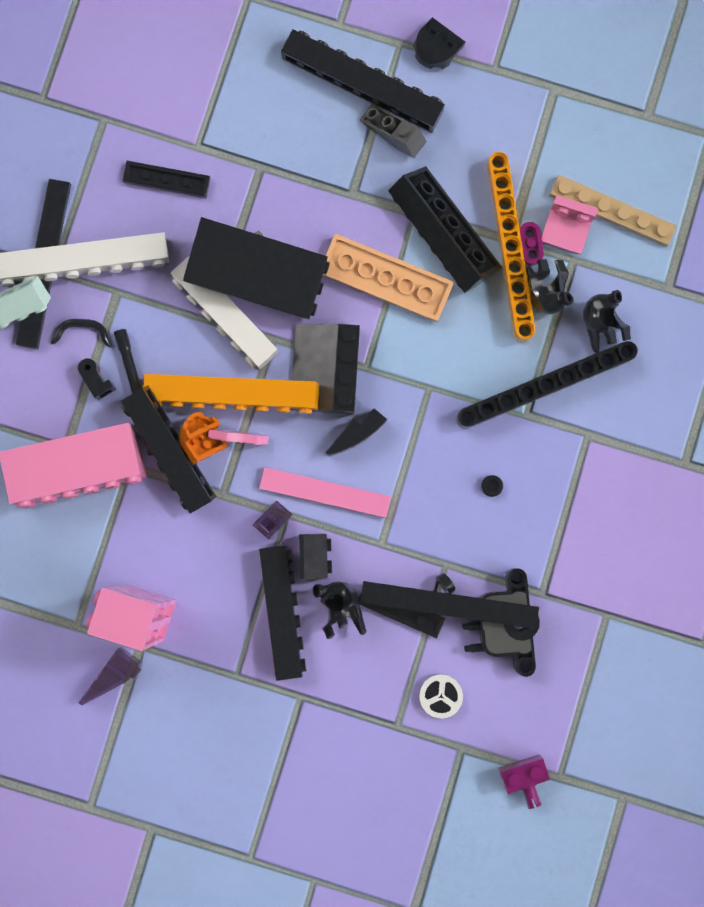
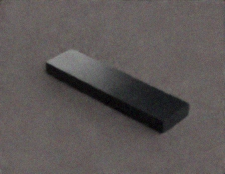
M127 160L122 181L127 184L207 198L211 177Z
M361 594L359 597L360 605L436 639L446 619L432 613L360 603Z

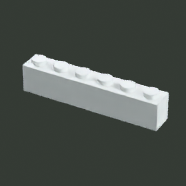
M188 256L170 273L174 278L172 283L180 291L184 289L188 293L186 297L194 306L199 304L203 309L201 311L202 315L209 322L212 319L215 321L217 331L223 337L228 335L231 338L232 342L230 344L238 353L242 350L246 354L245 360L252 368L257 366L261 370L279 353L278 349L226 294L183 281L189 260Z

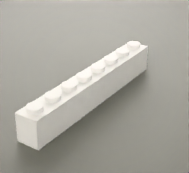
M165 232L0 253V285L9 287L13 286L14 283L25 282L36 276L45 281H55L58 279L57 277L77 278L79 274L88 273L89 276H95L103 271L118 273L126 268L141 270L144 266L150 265L156 268L163 267L166 263H170Z

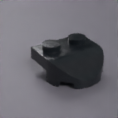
M432 17L420 29L413 45L415 58L426 68L441 67L444 69L450 65L452 59L462 50L466 42Z

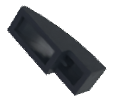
M374 408L361 424L353 419L325 452L326 455L329 457L363 443L387 422V418Z

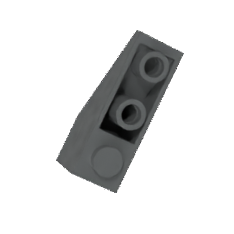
M371 104L360 118L361 123L395 148L413 158L416 157L427 142L419 127L374 104Z

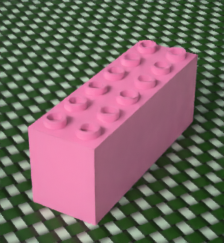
M131 423L0 452V461L9 504L17 505V508L35 507V502L53 503L57 501V497L75 498L78 497L79 492L92 494L100 492L99 488L101 487L114 489L121 487L120 483L123 482L136 484L142 482V478L147 477L139 437L134 429V425Z
M128 584L103 587L101 591H97L94 597L93 604L96 607L94 613L90 614L87 619L86 627L89 628L87 634L143 651L164 641L176 599Z

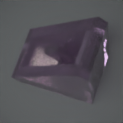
M276 501L254 522L253 526L267 539L271 540L293 514Z

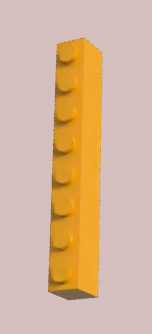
M144 374L143 387L149 385L161 406L162 403H170V407L183 408V404H191V408L204 409L205 405H213V409L225 410L226 406H234V410L247 411V407H255V411L268 412L269 408H276L277 412L290 413V409L299 410L298 413L312 414V410L318 411L319 384L313 381Z

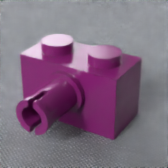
M540 754L498 768L504 788L508 794L523 790L528 809H534L532 799L536 807L542 805L535 786L549 781L550 777L544 759Z

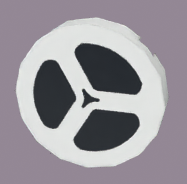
M436 674L424 681L420 688L419 699L421 706L427 714L434 718L443 719L451 717L458 712L462 705L463 693L461 686L454 678L445 674Z

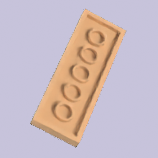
M338 234L334 235L326 254L328 256L327 261L330 262L326 275H322L437 323L454 284L451 280Z

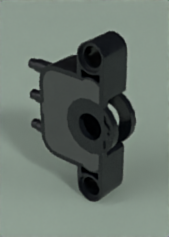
M512 568L505 575L506 591L488 592L480 596L483 599L530 605L527 575L522 569ZM514 572H519L521 575V581L518 584L511 582V575ZM539 616L536 629L524 628L517 630L512 625L485 621L463 623V630L480 631L481 642L465 645L464 650L471 653L486 652L492 657L513 656L515 671L523 677L531 676L536 670L533 636L536 635L539 629ZM528 660L530 668L525 672L520 671V662Z

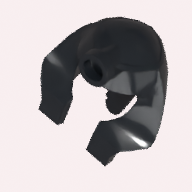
M547 259L537 260V273L533 271L531 266L526 267L531 303L543 314L557 313L565 305L569 306L574 302L573 296L569 292H565V284L569 272L563 260L554 261L558 275L546 287H543L542 283L550 275Z
M614 290L610 294L592 296L586 302L583 309V319L587 327L592 350L595 353H598L600 350V333H604L606 336L607 344L617 343L616 333L612 327L621 330L623 341L631 339L630 326L625 324L615 311L619 306L618 303L622 301V294L619 290Z
M340 581L332 582L326 586L321 584L313 586L314 596L316 598L320 597V602L328 608V622L322 628L327 639L335 636L332 625L336 622L339 628H343L348 624L346 617L352 619L361 635L366 634L367 630L355 589L348 583Z

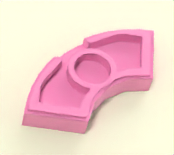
M209 429L208 437L211 439L255 445L268 444L269 438L266 435Z

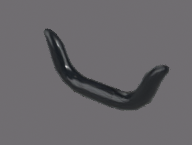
M69 319L63 321L57 327L51 344L57 343L64 331L70 327L94 328L99 332L102 342L106 346L111 347L106 328L101 323L90 319Z

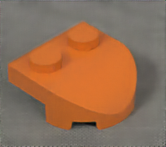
M203 412L191 414L185 420L179 432L180 445L193 465L225 450L229 446L226 441L208 437L209 429L218 430L221 423L214 416L202 415Z

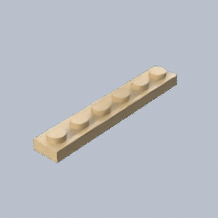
M558 175L549 195L553 198L558 195L598 208L596 217L665 247L669 245L677 227L672 223L561 175Z

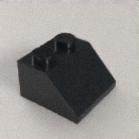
M299 534L300 579L328 578V573H332V560H328L327 552L332 551L331 538H327V534Z

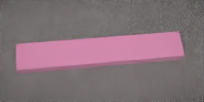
M264 467L260 489L384 518L387 517L391 496Z

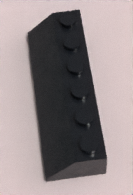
M426 166L404 174L388 190L394 202L400 206L406 218L412 222L419 235L424 238L431 251L439 258L445 270L451 274L457 286L464 293L477 287L502 268Z

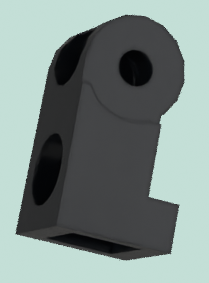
M85 358L80 361L78 371L95 399L99 401L117 390L109 379L104 381L100 374V366L94 360Z

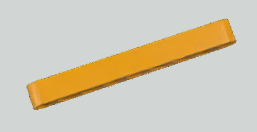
M495 152L490 156L487 164L513 335L517 341L525 343L535 333L534 317L509 160L505 153ZM500 161L503 167L496 168L492 162ZM496 182H504L506 184V188H498L496 186ZM506 202L510 208L507 210L501 209L499 203ZM508 222L512 225L513 229L507 231L503 228L502 224ZM508 243L514 244L516 251H508L505 245ZM516 264L519 267V272H511L509 265ZM512 286H521L523 289V293L516 294L513 291ZM516 306H523L526 309V314L519 315L515 310ZM519 328H528L529 335L522 336L519 333Z

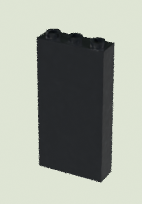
M201 217L183 281L310 319V315H315L317 304L314 302L316 295H320L324 283L321 282L323 274H327L330 262L327 261L328 256Z

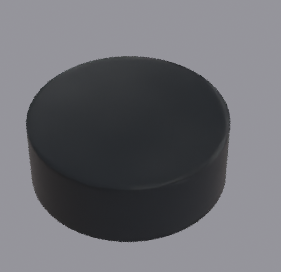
M489 475L483 479L481 490L486 496L495 497L502 492L503 482L498 476Z
M445 573L436 577L446 593L452 594L456 588L453 582Z

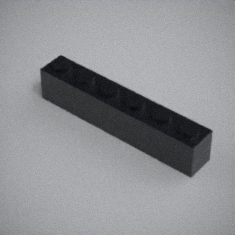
M149 385L121 400L124 413L131 417L134 422L135 431L138 435H142L146 442V449L156 458L159 470L166 474L169 479L168 484L174 492L176 491L180 497L181 506L191 514L214 500L217 496L198 465H193L181 447L179 434Z
M286 545L261 548L259 552L276 681L303 677V672H306L307 669L305 658L301 659L300 650L304 649L303 638L302 636L298 637L297 628H301L300 615H295L294 606H298L297 593L292 592L291 585L295 584L294 571L289 569V563L292 562L291 549L287 550Z

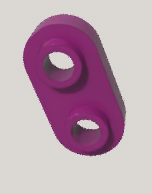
M526 222L520 228L524 261L529 266L537 265V260L542 259L544 255L541 230L536 223ZM530 231L533 236L528 238L525 232ZM533 252L535 254V258H530L528 256V253Z

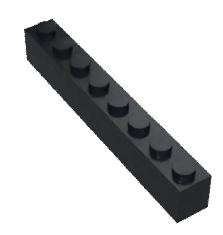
M292 29L281 50L283 60L430 133H433L444 112L445 104L438 97L425 95L421 89L414 86L411 88L405 85L401 79L397 77L391 78L385 75L383 70L367 66L361 59H352L348 57L346 52L340 49L334 50L326 42L310 38L304 31Z

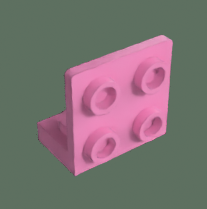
M556 195L542 234V243L581 254L598 208Z

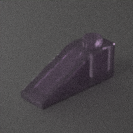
M118 648L81 698L79 704L84 705L129 681L131 678L135 680L142 670L139 668L142 661L124 648Z

